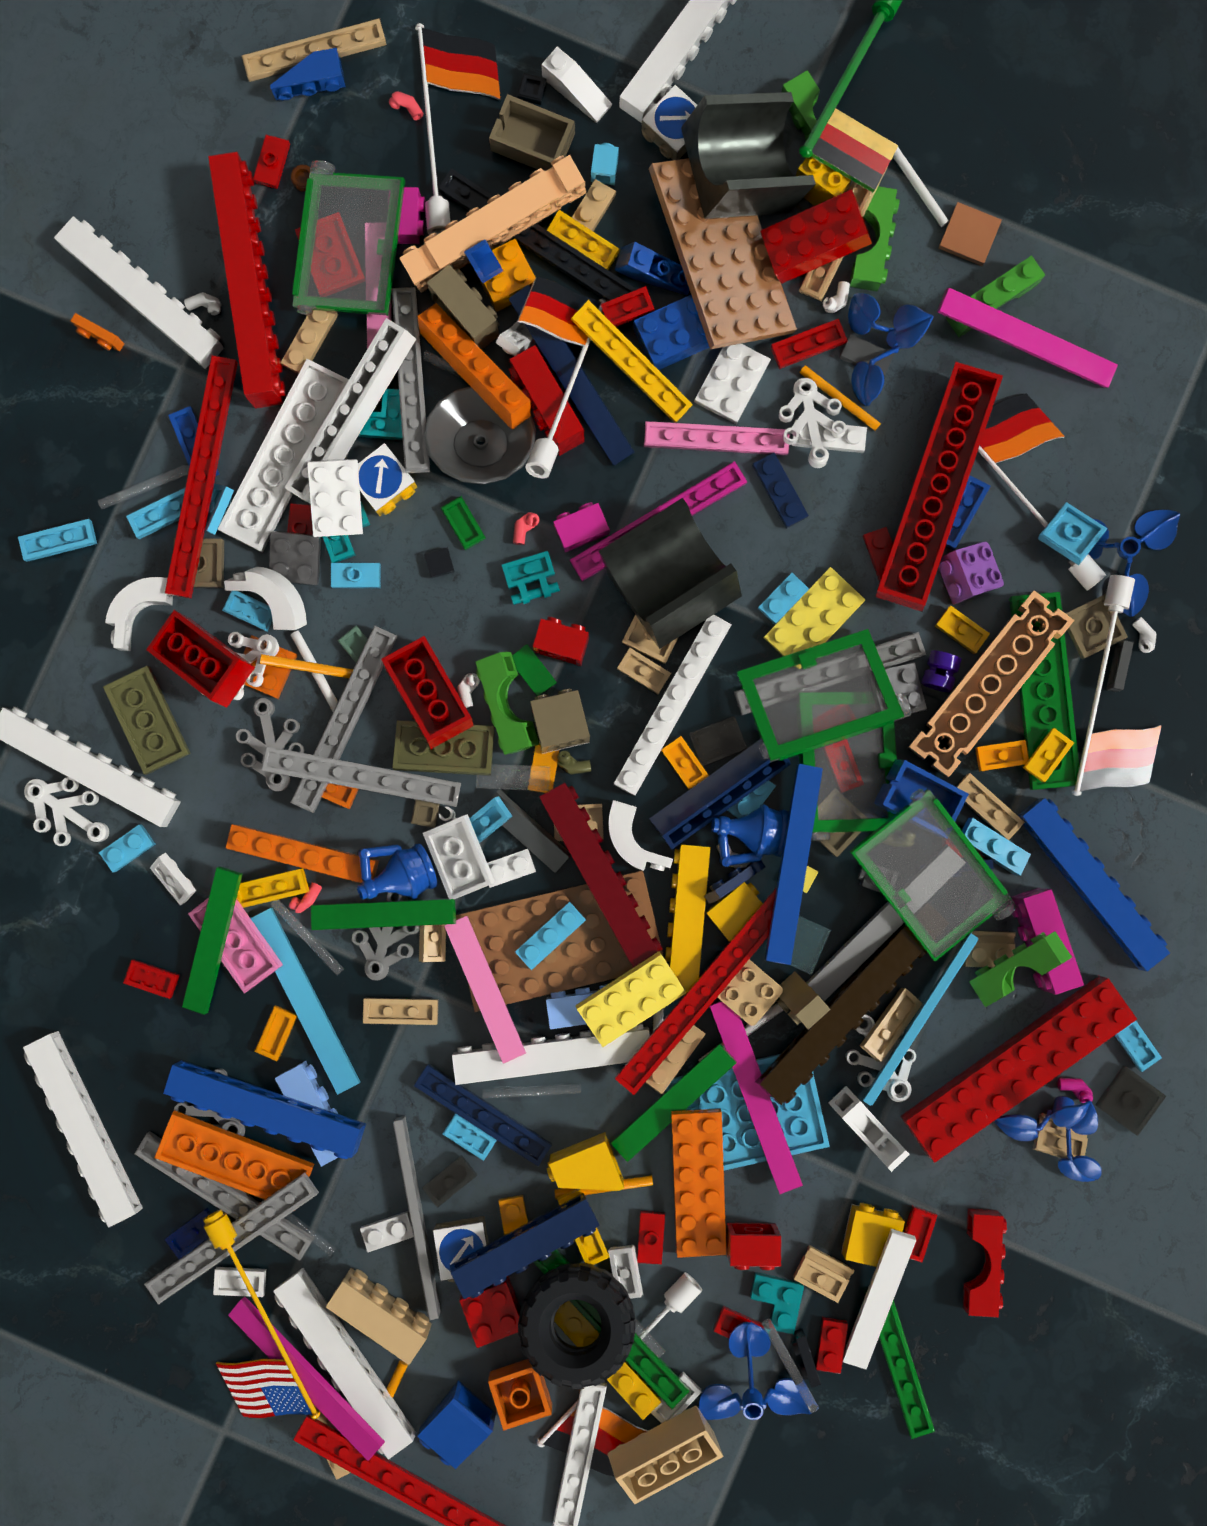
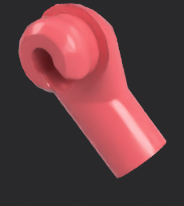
M397 91L392 93V97L389 98V104L393 109H399L401 106L407 108L415 121L424 115L413 96Z
M527 513L516 520L513 544L525 545L526 532L539 524L540 519L537 514Z
M311 882L309 892L304 894L302 900L298 897H293L289 908L295 910V913H302L314 904L322 887Z

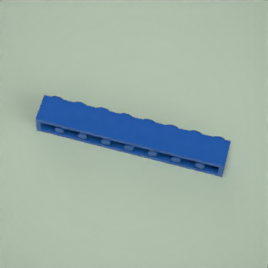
M1046 798L1037 799L1017 815L1025 822L1023 826L1139 970L1149 971L1170 954L1165 947L1167 946L1166 941L1159 934H1154L1150 929L1152 926L1150 921L1144 915L1138 914L1134 909L1136 905L1133 900L1127 895L1124 896L1119 890L1120 884L1116 879L1105 873L1103 870L1105 868L1104 864L1097 857H1092L1088 852V844L1082 838L1076 837L1072 832L1074 828L1071 823L1065 818L1062 819L1057 813L1058 807L1055 803Z
M182 1060L172 1065L163 1093L171 1096L173 1101L192 1103L196 1109L215 1111L222 1118H236L245 1126L253 1127L256 1125L262 1127L266 1133L285 1135L289 1141L296 1143L302 1141L311 1144L310 1147L315 1150H328L334 1152L336 1157L342 1159L352 1158L358 1152L366 1123Z

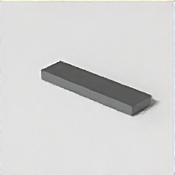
M499 789L488 802L499 796L511 813L512 817L502 826L556 873L571 856L570 852Z

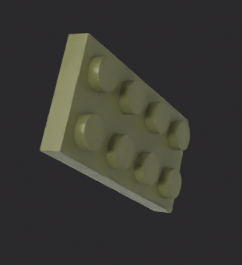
M145 666L103 686L144 775H148L191 754L150 666Z
M397 720L392 768L393 770L491 776L495 727L474 725L430 749L415 721Z

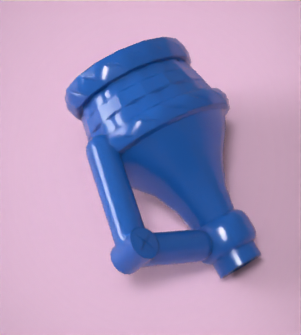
M762 804L758 809L738 819H730L727 816L714 817L711 831L719 835L720 864L728 867L730 865L757 862L762 859V855L773 854L777 857H782L789 811L784 809L777 811ZM727 835H732L741 840L752 853L730 856Z
M414 844L412 848L403 850L400 845L362 848L358 851L363 882L357 886V891L362 900L375 898L378 893L384 892L397 893L410 899H416L426 889H434L437 886V878L432 862L421 844ZM392 855L386 868L372 880L370 858Z

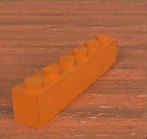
M437 303L417 316L420 334L512 430L531 416L530 399Z
M231 825L226 849L359 883L363 882L358 855L242 825ZM370 858L371 879L373 880L376 876L379 860Z

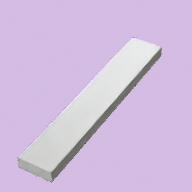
M894 1229L890 1230L844 1350V1363L867 1369L916 1243L915 1236Z
M603 1382L597 1386L592 1385L580 1389L552 1526H578L607 1383Z

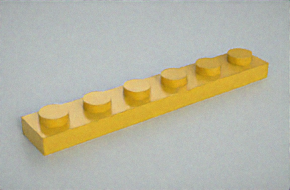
M589 300L571 318L674 423L693 405Z
M570 1301L565 1302L557 1310L554 1322L577 1347L588 1346L597 1339L600 1333ZM626 1360L615 1375L613 1374L607 1379L642 1420L661 1403L659 1396Z

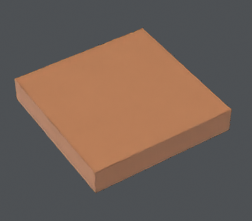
M957 202L938 249L983 266L1002 220Z

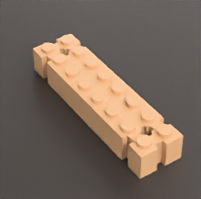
M562 155L551 162L552 167L544 171L541 168L534 171L529 176V180L521 183V181L514 183L508 188L509 192L502 196L497 194L487 201L488 204L481 209L479 207L473 208L467 212L466 218L459 222L458 220L450 222L445 226L446 230L438 235L437 233H432L424 239L425 244L421 247L416 248L414 245L407 248L403 252L404 255L400 257V260L419 291L422 293L427 290V282L447 265L450 264L454 270L457 268L460 270L470 264L465 251L479 242L486 240L491 250L513 238V236L558 211L563 205L568 202L571 203L586 194L585 181L571 156L568 155L564 158Z
M1033 591L1019 607L1018 611L1022 615L1019 617L1014 614L929 720L926 724L930 728L928 733L925 734L921 731L908 747L909 750L922 760L927 756L934 760L931 767L946 778L950 777L961 763L957 759L960 753L966 755L970 752L1054 647L1055 643L1051 639L1053 637L1059 639L1074 622L1071 617L1059 608L1054 612L1049 610L1047 606L1050 602L1036 591ZM1031 622H1033V624H1035L1036 622L1040 623L1039 629L1041 630V632H1039V630H1037L1036 632L1033 631V625L1031 624ZM939 737L941 740L944 737L948 739L947 745L949 747L947 750L945 747L942 749L938 747L940 744L937 741Z

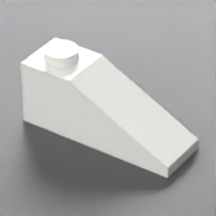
M556 47L541 64L542 78H546L547 83L594 122L598 123L611 108L612 103L581 67L560 48Z

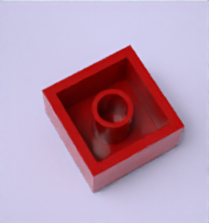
M547 617V620L541 619L533 644L534 652L581 666L589 641V632L585 631V627L573 623L570 627L561 624V620L553 617Z
M727 1223L726 1253L730 1266H734L738 1270H748L749 1266H759L762 1270H774L775 1267H781V1234L776 1223Z
M507 1276L503 1283L497 1286L492 1284L485 1288L484 1292L478 1297H468L464 1300L462 1295L460 1296L459 1301L477 1348L518 1333L521 1308L509 1276Z

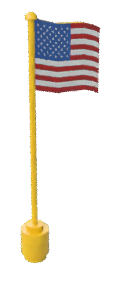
M221 1209L217 1210L203 1219L205 1223L203 1227L214 1248L220 1247L221 1250L227 1248L283 1359H258L240 1363L216 1362V1365L244 1417L266 1418L297 1414L311 1415L312 1419H317L320 1416V1411H316L231 1246L235 1243L234 1238L237 1236V1233L227 1214H223Z

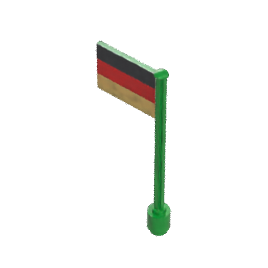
M903 0L875 1L872 6V12L875 17L804 146L799 148V153L802 157H813L872 193L880 182L898 145L837 110L836 106L883 21L888 22L894 18Z

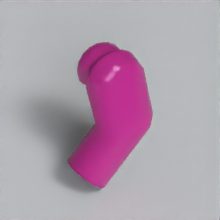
M1058 1078L1059 1091H1072L1081 1103L1093 1101V1092L1082 1079Z

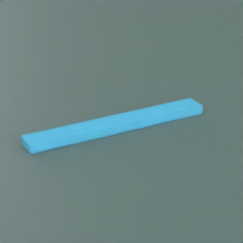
M269 908L252 917L251 920L283 964L275 973L337 1095L359 1084L360 1080L273 908Z
M972 933L965 937L863 1096L862 1100L868 1105L874 1104L979 939Z

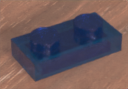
M208 1208L164 1239L178 1259H181L209 1238L203 1227L205 1225L203 1219L212 1214Z

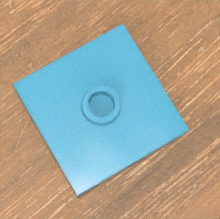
M1066 502L1041 532L1038 539L1079 566L1104 535L1107 528Z

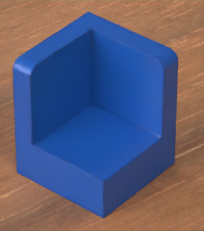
M486 240L465 251L482 284L503 271Z

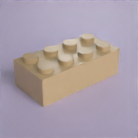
M349 1269L326 1305L327 1309L408 1365H410L426 1341L432 1325L425 1314L421 1312L416 1313L411 1310L406 1301L399 1297L394 1298L388 1294V1290L379 1283L375 1285L359 1269Z
M697 1405L684 1410L681 1414L662 1422L647 1432L641 1433L638 1437L617 1446L616 1449L607 1453L615 1479L634 1504L724 1457L713 1429Z

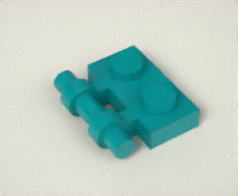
M548 551L502 564L508 588L519 587L520 593L511 596L514 605L522 602L527 604L530 603V600L542 596L547 598L552 593L560 591L558 582L549 585L546 578L555 576ZM539 580L541 587L527 591L525 584Z

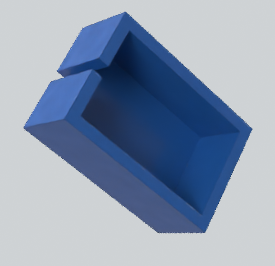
M692 295L634 320L633 330L646 358L658 370L709 348Z
M895 759L886 777V780L890 782L889 784L882 785L874 804L893 814H897L928 789L933 797L940 801L952 819L956 821L969 794L906 760ZM926 807L908 821L942 838H947L952 829L947 827L943 831Z

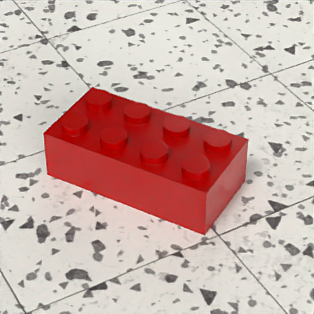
M852 189L760 231L774 273L781 284L872 244Z
M536 345L510 358L511 368L508 370L511 375V381L518 388H521V391L530 399V408L533 409L532 412L535 416L534 421L540 431L545 430V435L548 438L564 394ZM568 401L552 439L558 446L559 456L584 443V429Z
M173 610L146 649L208 699L226 708L255 668L195 621L176 610Z
M425 636L381 659L385 670L430 749L474 726L472 717Z

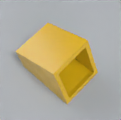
M605 1132L550 1154V1160L547 1163L548 1168L546 1169L551 1182L556 1181L558 1188L611 1191L624 1189L623 1176Z

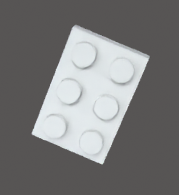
M743 344L723 347L698 392L694 403L737 424L771 359Z
M358 460L307 461L313 537L363 534Z
M468 814L423 833L449 899H457L495 883Z

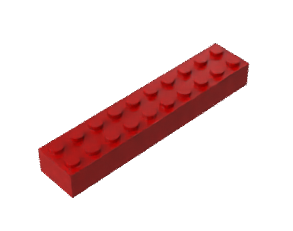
M238 152L208 156L244 395L255 409L282 405V396H286L284 382L280 381L279 373L282 372V364L280 358H277L275 349H279L276 334H273L272 326H275L273 311L269 310L268 305L269 302H272L269 287L266 288L265 279H268L266 265L262 264L261 259L265 252L263 243L258 238V233L261 232L260 221L258 217L255 218L254 213L258 206L255 194H252L250 187L254 186L253 175L251 171H248L246 161L241 160Z
M955 362L876 593L877 598L923 612L1003 375Z
M1098 976L900 1117L928 1157L935 1163L1136 1021L1137 1018L1109 978Z

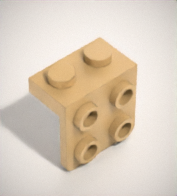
M749 959L717 998L745 1022L754 1026L783 993V988Z

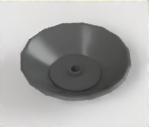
M471 387L455 390L438 401L427 417L424 440L429 457L443 473L461 482L487 484L506 479L524 466L535 443L536 428L532 416H530L512 430ZM478 442H484L483 445H479V444H477V443H478Z

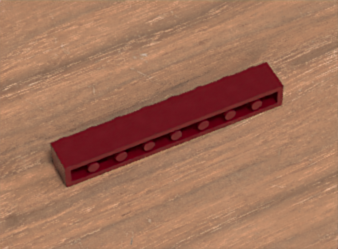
M563 783L539 796L632 967L634 968L655 953L663 950L657 938L651 939L647 930L651 927L645 916L639 917L635 908L639 905L633 894H626L623 886L627 885L621 872L619 871L615 874L611 866L615 863L608 850L603 852L599 845L603 840L597 829L591 830L587 821L591 820L585 807H578L575 800L579 796L572 785L567 787L566 783Z

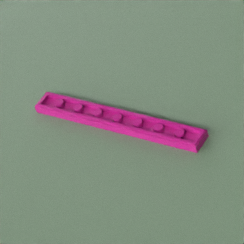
M952 288L945 290L937 310L938 313L1103 388H1109L1118 366L1116 363Z
M734 461L569 561L581 581H584L605 568L599 553L601 549L676 501L683 498L693 516L747 484V480Z
M722 1001L711 1004L710 1009L724 1047L737 1061L732 1068L779 1194L801 1187L803 1185L771 1098L755 1082L762 1074L740 1016Z
M243 1297L228 1316L270 1359H283L259 1310L246 1297ZM273 1326L312 1403L369 1461L385 1441Z

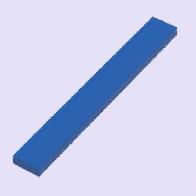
M797 764L764 961L791 965L823 768Z

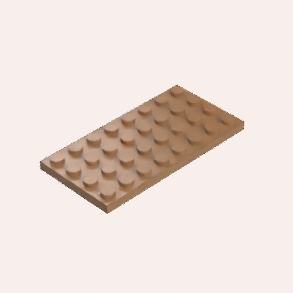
M689 158L652 163L649 167V172L710 349L793 334L797 328L781 282L774 273L760 232L762 227L758 215L704 219Z
M643 870L622 875L627 885L623 886L626 894L632 893L639 905L635 908L639 917L644 915L651 927L647 930L651 939L656 937L660 943ZM587 884L456 915V920L468 916L506 1005L548 995L552 992L565 991L615 979L633 968ZM571 902L584 916L586 921L531 970L515 951L567 903ZM469 985L474 1010L478 1012L480 1009Z

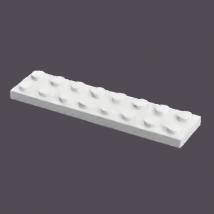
M306 359L218 527L220 532L263 553L270 539L271 532L275 530L293 495L292 492L284 487L349 379Z

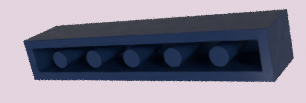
M760 739L649 819L672 850L710 823L714 817L717 818L787 768L791 763L788 758L781 761L779 759L770 761L763 740Z
M582 1193L451 1264L450 1273L464 1300L468 1297L475 1298L481 1295L484 1289L490 1285L497 1286L503 1283L507 1276L512 1273L518 1274L525 1271L532 1262L547 1259L554 1250L569 1247L576 1238L591 1235L600 1225L586 1196Z

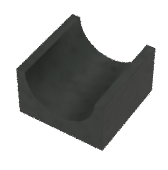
M791 92L705 95L685 121L681 130L704 219L789 213L816 185L813 175L794 176L786 162L783 132L788 110L794 102Z
M683 498L599 551L609 578L659 649L742 597L736 569L732 564L725 566L710 548Z

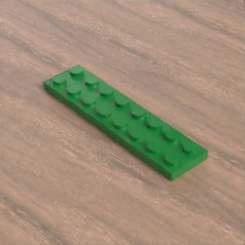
M1060 592L1040 594L1050 602L1047 606L1049 610L1054 612L1059 608L1062 611ZM1029 595L1011 596L1009 598L1011 617L1014 614L1019 617L1022 615L1018 609ZM1031 622L1033 625L1032 630L1035 632L1039 630L1041 632L1039 629L1040 623L1036 622L1033 624ZM1065 633L1059 639L1054 637L1051 639L1055 643L1054 647L1022 685L1019 692L1024 738L1029 759L1052 728L1061 732L1073 741L1074 744L1046 782H1041L1028 772L1030 790L1075 786L1077 781L1079 758Z

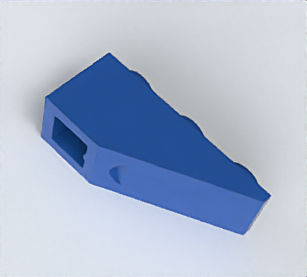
M337 48L312 52L273 82L270 87L275 99L289 100L294 96H311L316 94V92L326 90L333 92L346 87Z
M637 242L621 247L615 271L639 282L688 295L690 289L682 265Z

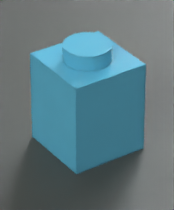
M610 143L595 144L591 182H594L596 179L603 184L615 185L619 147H614Z

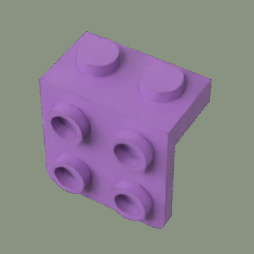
M987 542L955 550L941 558L938 568L953 605L976 595L998 589L1004 585L993 552Z

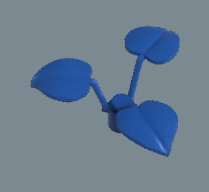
M856 293L853 295L848 313L851 329L860 335L867 334L871 326L888 332L886 340L891 347L890 350L871 359L869 364L865 361L858 362L853 370L851 378L852 388L856 397L863 405L869 406L878 397L884 385L883 371L879 366L874 365L875 362L893 353H898L899 349L911 348L918 343L929 328L934 318L933 315L924 312L914 305H903L894 316V328H888L875 323L880 316L881 310L874 297L866 293Z
M1171 510L1147 512L1139 517L1134 526L1136 534L1141 538L1126 537L1121 543L1115 542L1111 544L1105 543L1109 538L1107 526L1102 521L1094 519L1105 526L1107 530L1089 552L1091 558H1099L1103 547L1117 548L1118 555L1127 561L1124 576L1135 579L1129 609L1123 610V613L1129 617L1135 616L1143 608L1149 593L1148 582L1143 575L1133 574L1129 576L1132 558L1139 553L1143 541L1148 548L1153 550L1167 548L1176 537L1180 518L1179 512Z
M1056 1097L1053 1110H1047L1046 1117L1039 1125H1037V1121L1034 1118L1026 1115H1004L995 1120L998 1127L1009 1137L1018 1141H1032L1037 1139L1038 1131H1041L1049 1119L1052 1118L1055 1125L1066 1127L1068 1158H1062L1058 1161V1168L1061 1173L1072 1180L1081 1182L1095 1181L1100 1178L1102 1173L1100 1164L1087 1156L1073 1157L1071 1148V1129L1080 1135H1089L1097 1131L1098 1115L1091 1101L1075 1105L1074 1101L1068 1097Z
M743 1322L732 1330L729 1336V1349L735 1357L747 1356L749 1389L744 1392L741 1398L738 1393L732 1394L731 1388L724 1384H712L706 1387L701 1393L698 1406L706 1420L729 1418L736 1415L740 1410H743V1414L747 1419L757 1420L762 1417L763 1409L767 1407V1402L770 1409L780 1415L811 1414L812 1408L809 1394L805 1387L797 1380L791 1378L779 1379L775 1383V1388H769L764 1398L754 1388L752 1356L761 1357L765 1355L771 1346L770 1336L762 1327L752 1322Z

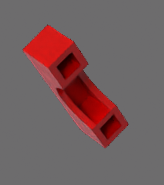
M968 1209L967 1234L972 1240L982 1245L985 1253V1264L981 1273L975 1279L964 1283L963 1309L969 1316L999 1318V1309L1003 1307L1000 1284L1004 1283V1270L1001 1269V1262L1006 1254L1005 1244L1002 1242L1003 1234H1006L1007 1222L998 1210Z

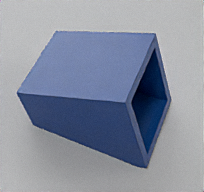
M458 1380L420 1426L417 1437H419L420 1443L425 1448L433 1449L445 1465H451L456 1469L493 1432L496 1412Z

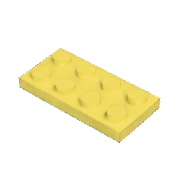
M830 567L764 636V639L782 656L826 643L866 599ZM801 664L794 666L798 671L802 668Z
M659 951L575 1006L601 1046L604 1047L685 995L686 991Z

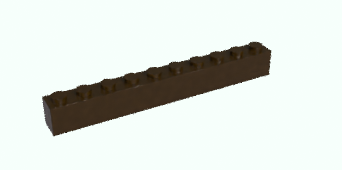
M925 902L913 913L933 940H938L946 932L944 928L949 922L928 902ZM905 923L874 952L826 1004L831 1010L809 1030L805 1027L755 1081L778 1104L782 1105L784 1102L787 1104L795 1097V1090L801 1084L805 1085L813 1077L812 1071L817 1066H823L829 1060L830 1055L828 1054L834 1047L837 1049L843 1045L847 1039L845 1037L851 1029H857L864 1021L862 1017L868 1011L872 1012L880 1004L879 998L884 993L888 994L897 985L895 981L901 975L905 976L913 968L912 962L917 957L921 958L927 953Z

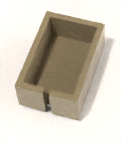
M507 94L499 113L500 119L497 118L489 136V142L492 152L537 170L542 168L546 171L552 167L551 162L562 155L564 158L566 157L575 136V121Z
M449 264L427 282L431 298L483 350L500 335L499 323L497 321L498 316L491 306L486 307L481 302L482 296L474 287L469 288L465 283L467 279L458 268L454 270Z

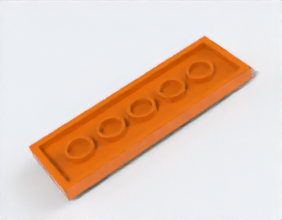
M721 1109L671 1111L677 1258L726 1255Z
M175 1110L170 1117L154 1157L264 1200L304 1172L309 1177L314 1167V1163Z

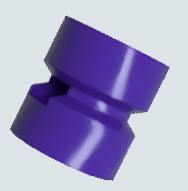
M932 650L927 662L930 668L924 671L921 684L930 689L951 693L956 680L953 674L958 673L962 659L950 653ZM936 671L946 673V675L942 676L935 673Z

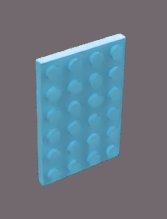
M780 1054L756 1059L761 1074L765 1072ZM731 1068L686 1109H721L724 1171L767 1161L733 1068ZM814 1075L805 1085L801 1084L795 1090L796 1095L789 1103L786 1104L784 1102L780 1105L771 1098L791 1155L830 1147ZM683 1076L675 1077L671 1081L669 1086L666 1088L665 1092H667L673 1085H675Z

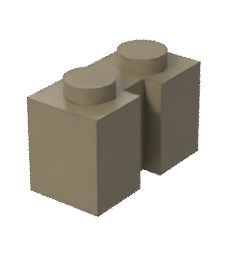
M793 972L780 984L783 988V993L780 995L777 1004L786 1013L790 1010L788 1015L797 1025L802 1022L809 1030L831 1010L796 972Z

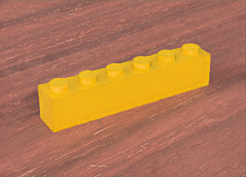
M680 845L679 849H675L674 864H678L677 874L673 873L671 888H676L675 898H670L669 913L674 914L673 923L668 922L667 937H671V947H666L665 960L669 962V967L687 993L699 979L706 903L704 895L707 892L710 847Z

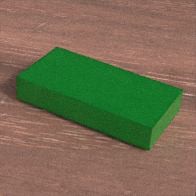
M462 496L441 507L442 512L465 550L486 539Z
M528 644L512 655L516 670L536 696L542 695L557 683Z

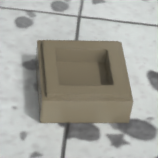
M415 800L411 824L436 828L440 804Z

